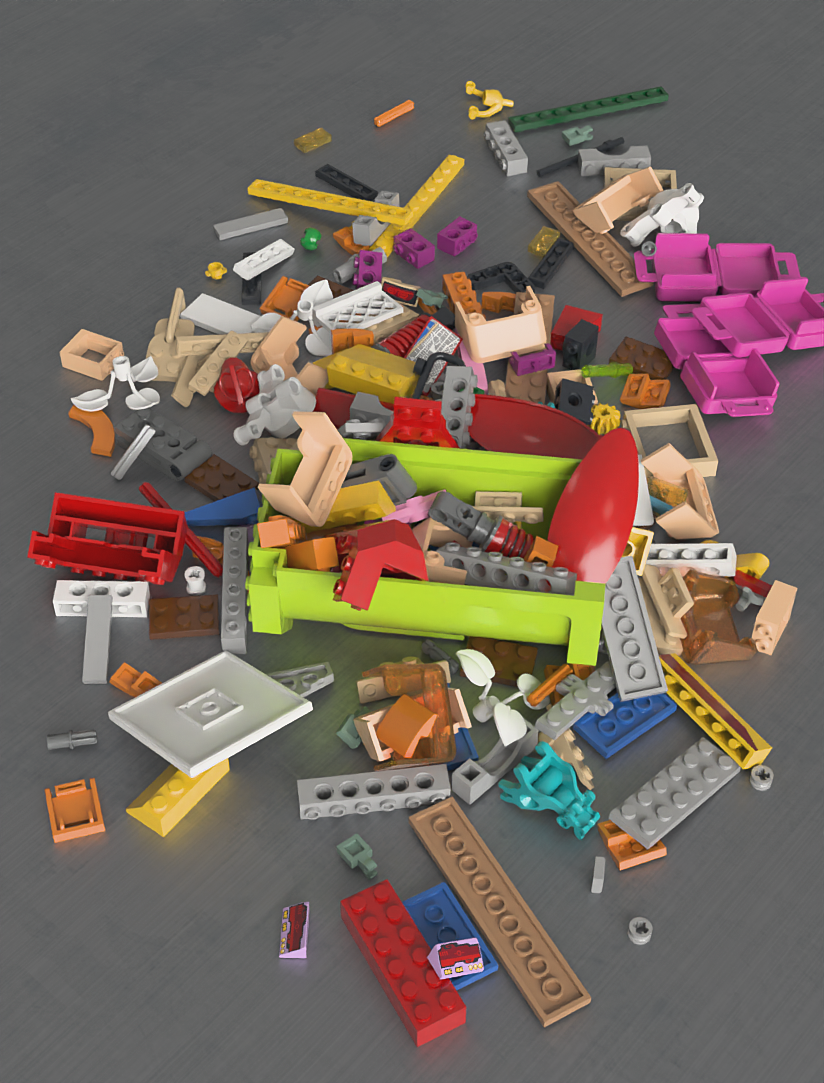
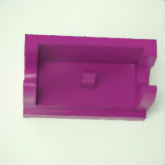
M545 343L546 349L534 354L530 353L529 355L519 357L516 351H512L511 355L513 357L509 358V362L517 376L554 368L555 350H553L549 343Z

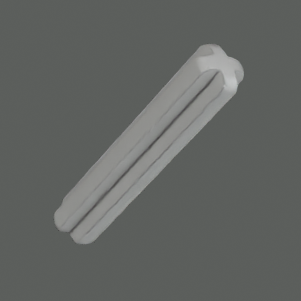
M147 424L144 425L112 469L111 475L120 480L154 435V428Z

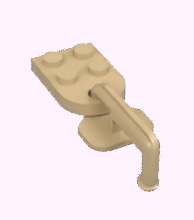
M177 287L175 290L169 318H164L157 322L154 332L155 336L151 339L148 346L146 359L151 356L159 372L158 376L152 381L177 382L186 356H176V337L194 335V323L191 320L179 319L180 314L186 309L184 292L180 287Z

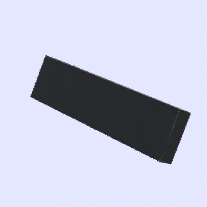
M329 164L315 171L316 177L356 199L372 201L378 196V191Z
M560 238L555 241L528 277L534 286L545 289L574 250V243Z
M256 252L243 253V259ZM262 272L249 280L242 278V305L261 304Z

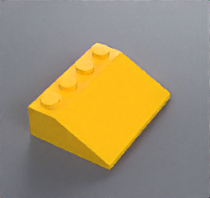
M357 344L338 353L327 366L330 386L354 394L362 392L376 395L379 401L394 404L395 397L409 398L412 395L420 375L413 373L416 362L362 344Z

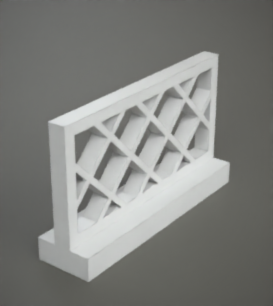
M376 281L313 307V324L316 327H324L329 333L336 328L365 329L403 313V307L383 292L381 284ZM372 307H381V309H373ZM356 313L365 314V316H360V315H355V314H356ZM339 320L348 321V323L339 322Z

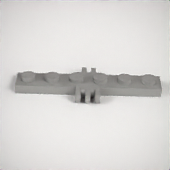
M606 661L584 681L570 674L561 683L556 685L557 692L565 697L536 721L535 728L556 740L585 713L596 712L601 716H605L611 711L614 706L608 700L607 694L616 687L610 661Z

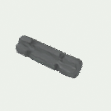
M427 639L422 643L421 650L427 655L430 654L429 657L435 662L441 660L448 661L450 674H454L459 670V663L453 658L450 659L451 656L439 646L435 647L436 644L432 640Z

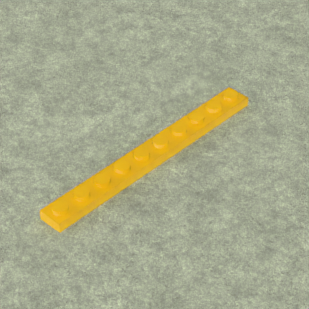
M448 155L404 207L413 210L414 216L406 226L390 223L369 248V251L381 247L388 258L394 250V236L410 228L412 229L464 166L465 159L455 155Z
M256 179L247 188L249 195L329 210L335 213L349 214L350 216L377 217V220L397 225L406 226L414 216L412 209Z

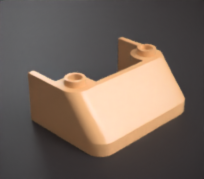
M650 166L620 177L575 207L573 212L579 220L595 233L600 232V234H603L614 227L612 221L635 206H645L650 202L649 199L664 190Z
M526 286L525 302L521 305L522 314L486 321L479 313L465 314L460 302H455V327L460 337L463 338V344L472 361L485 363L512 357V351H516L520 355L545 348L544 344L547 337L542 309L530 286Z
M281 316L253 353L251 366L254 372L258 374L261 371L269 370L272 365L277 364L284 371L285 378L283 381L290 377H295L303 387L307 388L316 397L318 388H323L329 381L327 369L308 362L301 372L297 374L292 365L299 356V348L296 342L307 327Z
M293 412V418L302 429L297 439V446L303 455V459L290 485L259 484L258 489L276 511L309 526L321 527L326 522L351 466L352 452L325 412Z
M670 443L641 459V463L654 476L653 484L659 492L662 491L666 495L668 504L674 507L656 518V522L665 529L670 538L673 537L676 540L711 538L719 533L705 480L688 460Z
M431 517L412 528L411 530L424 553L428 582L464 585L467 574L466 570L444 566L445 560L443 556L436 551L427 550L429 545L443 547L446 543L454 540L462 547L469 548L472 547L473 541H468L463 535L454 532Z
M439 687L412 697L437 714L429 736L435 733H444L445 736H449L459 732V727H472L459 689ZM394 704L353 719L356 730L370 758L377 760V762L390 758V753L394 751L376 736L378 727Z

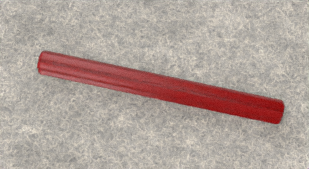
M142 483L139 491L153 507L172 509L150 483ZM187 526L185 544L215 577H221L223 574L222 564Z

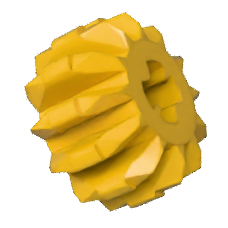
M600 402L598 406L593 405L591 408L593 420L588 425L590 428L597 432L598 435H605L609 431L619 428L620 411L616 410L615 406H609L608 403L602 405Z

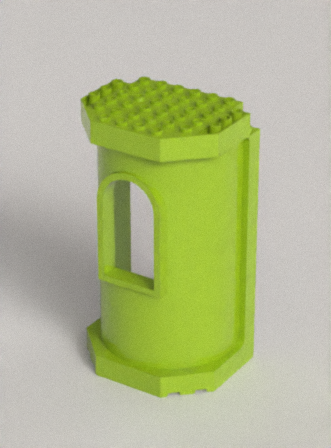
M343 438L352 452L351 465L387 454L395 455L417 484L415 494L408 499L418 496L424 497L441 490H446V492L462 502L475 506L476 492L522 493V507L543 508L544 514L543 522L528 524L522 521V529L525 530L526 534H532L534 538L538 536L545 540L548 538L551 521L564 488L582 461L581 459ZM278 448L276 457L271 459L270 470L272 472L267 474L266 484L290 485L303 459L300 450ZM262 494L263 507L258 508L257 514L259 523L269 522L268 517L286 516L276 511ZM364 521L358 522V526L364 525ZM254 524V542L250 541L248 555L252 556L250 562L251 576L246 577L245 589L249 590L247 606H251L249 622H252L253 632L283 634L292 629L294 619L341 623L344 626L357 630L464 640L465 636L565 645L567 646V663L596 666L605 600L604 583L575 581L573 596L379 577L369 609L358 611L351 608L349 603L333 601V587L336 581L340 579L342 573L288 568L286 549L261 548L258 526Z

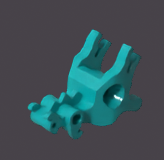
M540 741L535 746V749L542 758L536 759L524 756L521 759L522 764H518L514 768V774L519 783H512L504 779L498 783L499 787L504 790L500 794V798L506 802L516 804L521 809L537 811L544 809L555 810L559 815L556 819L557 823L565 829L572 826L575 836L582 840L585 837L584 835L600 819V814L590 807L596 796L588 789L585 792H580L572 765L562 760L547 742Z

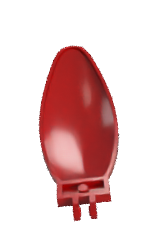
M475 394L474 407L471 406L470 413H472L473 421L472 425L468 427L470 437L486 451L583 460L591 448L603 437V435H598L592 428L577 418L555 408L531 401ZM461 407L456 408L454 411H459V410H461L462 408H461Z
M620 427L609 431L591 448L564 488L551 521L547 541L558 546L556 558L551 568L564 567L569 572L577 573L576 581L606 584L619 563L630 537L638 501L639 463L634 437L626 428ZM546 580L547 584L551 587L550 582Z

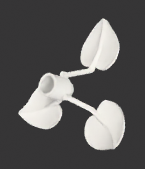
M327 280L319 281L304 290L301 300L298 302L297 310H294L290 318L294 320L298 316L303 321L309 320L313 334L308 335L305 340L306 349L312 355L323 357L332 355L331 333L324 327H321L316 332L312 316L313 307L333 299ZM277 313L264 314L251 324V329L254 333L270 332L281 315Z
M151 356L133 367H130L128 357H116L112 361L114 371H111L108 394L104 390L96 389L71 398L72 403L81 410L90 412L101 410L108 405L107 399L111 398L116 377L120 381H129L134 393L125 400L129 408L136 410L149 408L160 402L158 392L151 388H143L137 391L133 382L153 380L158 376V368Z
M470 649L460 650L455 653L460 659L462 668L469 680L478 686L486 685L483 693L478 697L480 702L473 707L474 717L480 722H486L494 716L504 746H508L512 742L521 739L527 731L526 723L518 711L512 710L509 705L505 704L519 696H523L524 702L528 707L535 710L545 708L550 702L549 695L536 707L531 706L527 702V696L541 684L540 681L530 674H522L517 679V686L520 691L500 702L495 696H486L492 685L490 679L495 675V670L489 659L482 653Z

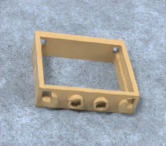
M605 167L603 189L620 177L641 169ZM652 169L661 187L677 189L676 170ZM649 203L643 207L635 206L615 220L633 221L648 210Z
M697 404L624 411L623 420H620L621 427L631 432L636 443L638 455H642V459L646 457L637 427L687 423L700 458L686 460L700 472L702 477L716 476L718 459ZM644 466L647 483L653 482V474Z

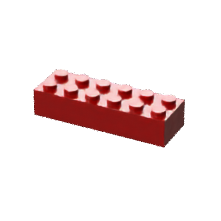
M388 879L340 901L341 918L417 1047L466 1023V1005L450 979H440L427 958L432 950Z

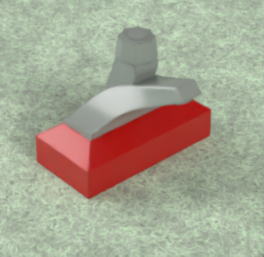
M737 570L735 576H733L731 590L740 597L736 604V609L743 612L750 603L762 606L773 585Z

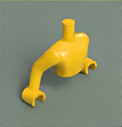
M468 81L466 83L467 94L481 97L482 104L491 107L486 111H478L477 107L470 106L468 110L470 119H476V117L487 118L501 111L503 106H513V101L503 99L499 90L485 89L480 91L475 89L476 85L474 82Z

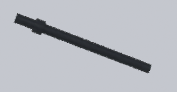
M623 137L615 140L605 141L602 145L595 148L599 152H608L616 146L624 144L625 141ZM578 154L537 170L538 177L578 162Z

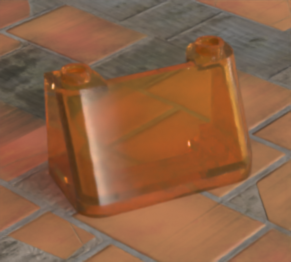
M690 569L683 577V580L694 605L680 618L687 632L685 639L680 638L683 646L682 656L687 664L703 665L750 660L758 652L756 643L750 637H744L740 641L730 611L739 599L735 581Z

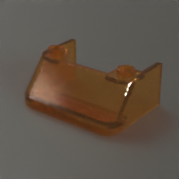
M384 664L362 672L363 677H383L385 690L390 695H409L437 714L429 736L420 737L411 758L403 757L394 750V761L374 766V771L436 765L450 762L455 758L456 743L446 673L442 666L439 664Z

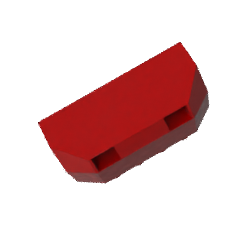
M55 492L48 534L45 535L32 530L27 558L35 560L34 564L42 565V567L55 569L57 565L71 568L70 572L84 574L85 570L92 571V576L105 578L106 574L114 575L113 579L127 581V577L135 578V581L164 585L165 582L173 581L183 555L187 533L185 512ZM87 528L105 530L104 541L85 539ZM148 537L155 538L153 549L146 548Z
M392 519L355 526L322 537L335 538L339 566L332 567L330 570L334 573L342 572L340 579L336 581L333 587V601L349 603L351 608L361 611V609L368 610L379 577L428 581L424 553L410 526L406 523Z

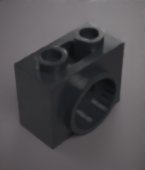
M581 319L565 335L562 347L563 367L570 370L584 369L596 357L599 326Z
M562 378L555 390V409L577 418L586 425H590L593 420L591 408L595 402V395H593L594 386Z

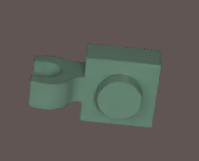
M587 125L581 129L574 127L562 131V138L569 146L576 145L585 140H591L593 136L589 132L593 131V128Z
M421 288L418 289L416 296L422 299V303L428 306L434 304L440 309L444 306L442 305L443 300L448 299V296L442 292L435 293L432 290Z
M366 706L363 707L362 711L358 709L354 714L347 715L336 731V734L351 749L357 748L362 741L353 719L371 712Z
M357 833L336 846L337 853L351 869L359 865L368 880L378 875L374 870L377 864L370 858L373 856L372 849Z

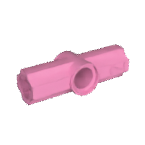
M438 492L424 497L418 496L408 499L406 503L395 506L396 511L386 517H382V521L396 519L403 523L409 522L411 524L429 518L428 511Z

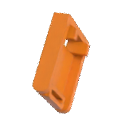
M282 276L260 307L261 314L277 313L290 319L294 310H297L302 293L309 285L292 278L288 281L287 277ZM277 309L282 312H285V315L278 313L274 310ZM298 316L294 319L297 322L299 320Z
M89 778L91 789L88 790L86 789L84 779L54 786L57 796L52 798L50 788L44 789L55 843L105 831L95 778Z

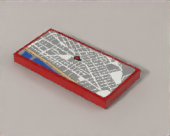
M430 316L403 358L416 362L418 357L427 360L435 352H445L453 355L463 338ZM443 360L435 361L421 395L428 396L431 386L437 382L448 362Z

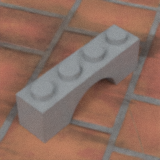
M630 146L626 153L614 156L603 154L596 148L579 149L577 165L581 176L604 175L605 167L633 169L650 167L651 155L648 146Z
M381 191L375 198V202L400 207L399 193ZM359 215L352 223L354 243L361 244L362 246H371L390 223L377 220V217Z
M357 392L350 407V420L356 419L360 420V423H368L369 420L380 419L382 423H388L393 411L383 407L379 402L378 396Z
M524 719L527 731L521 739L512 742L508 746H504L500 737L495 747L479 761H473L469 758L452 773V791L469 805L472 804L515 767L524 756H527L535 749L539 730Z

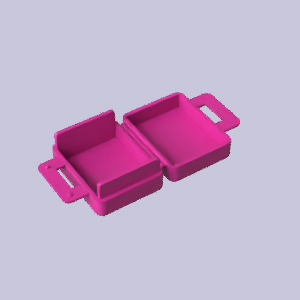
M658 233L655 242L657 251L653 256L647 257L642 251L634 253L638 281L654 282L656 297L660 301L701 302L704 297L716 296L718 286L721 295L750 293L755 298L756 293L761 290L762 284L765 281L801 277L796 255L793 253L775 252L774 246L768 243H719L716 245V249H711L708 244V234ZM646 260H651L653 273L647 272ZM777 261L786 262L788 274H780Z
M807 277L765 281L762 284L761 290L756 293L755 298L750 293L704 297L699 308L692 309L693 316L715 340H720L735 357L750 356L752 349H757L761 355L781 352L784 350L785 345L791 350L824 346V308L819 304L824 303V293L810 294L805 289L808 282Z
M700 304L663 306V311L667 318H660L658 320L654 335L676 369H682L680 377L701 412L704 414L727 413L731 417L770 415L773 413V405L777 398L776 392L779 382L757 349H752L749 358L735 357L720 340L713 339L695 317L678 316V314H691L692 309L699 308Z

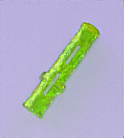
M617 362L603 365H584L581 369L584 378L607 376L618 378L619 376H629L633 372V367L630 363L619 364Z

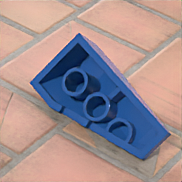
M254 487L185 512L187 526L259 523L257 519L258 508L263 507L262 495Z

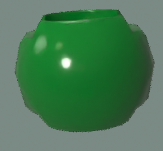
M306 228L304 232L305 237L301 238L300 244L306 250H316L318 246L316 242L321 239L322 235L316 228Z

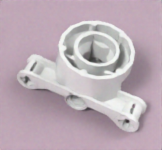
M687 183L680 189L664 190L656 194L650 200L648 210L626 224L620 234L622 237H626L633 247L641 244L652 230L657 233L697 234L699 205L703 201L704 196L694 189L692 183Z
M277 364L272 365L267 371L259 372L257 378L260 392L258 395L247 400L246 409L250 416L246 425L234 430L235 441L240 445H246L251 439L260 438L263 429H266L274 438L283 439L300 428L292 416L293 412H312L316 404L315 396L307 388L303 387L295 377H290L283 381L285 378L284 371Z

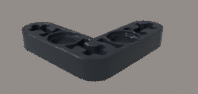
M503 262L470 273L467 276V279L471 280L472 290L475 291L505 282L515 294L516 292L526 293V286H530L535 294L534 284L511 262Z

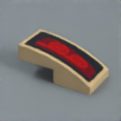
M382 277L381 286L383 292L398 303L417 307L419 297L416 294L421 287L404 284L401 280Z

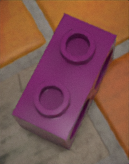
M459 216L437 233V249L455 257L476 241L478 236L477 224Z
M410 228L394 236V252L415 268L419 269L435 260V245Z
M360 250L358 257L355 256L354 268H357L356 274L353 275V285H356L355 290L376 281L381 284L382 252ZM364 262L370 263L371 266L366 265ZM363 279H367L371 283H366L363 281Z

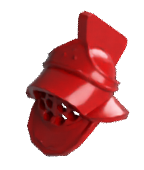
M230 357L225 360L221 367L219 380L214 386V394L220 405L233 413L248 412L246 409L247 400L258 395L260 392L258 374L250 371L247 365L238 358Z

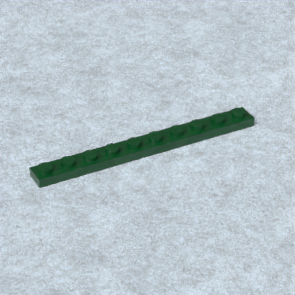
M660 86L509 117L508 124L514 132H522L542 126L668 101L669 94Z

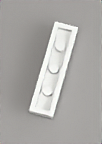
M279 239L236 263L233 271L242 278L249 280L293 255L294 248L282 239Z

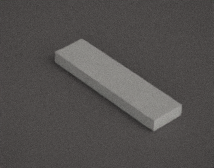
M282 208L215 224L213 228L219 240H224L288 223V217Z
M88 595L83 684H107L112 595Z

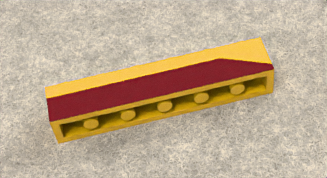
M676 653L659 655L668 688L666 693L742 769L761 765L772 747Z

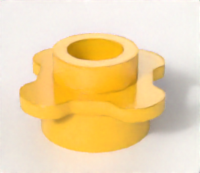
M212 262L208 265L205 275L211 276L213 279H221L222 275L227 272V268L223 267L220 262Z

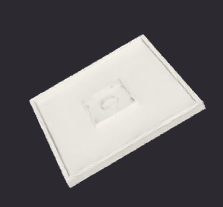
M225 650L110 710L108 715L111 721L186 775L193 778L310 712L313 708L312 702Z

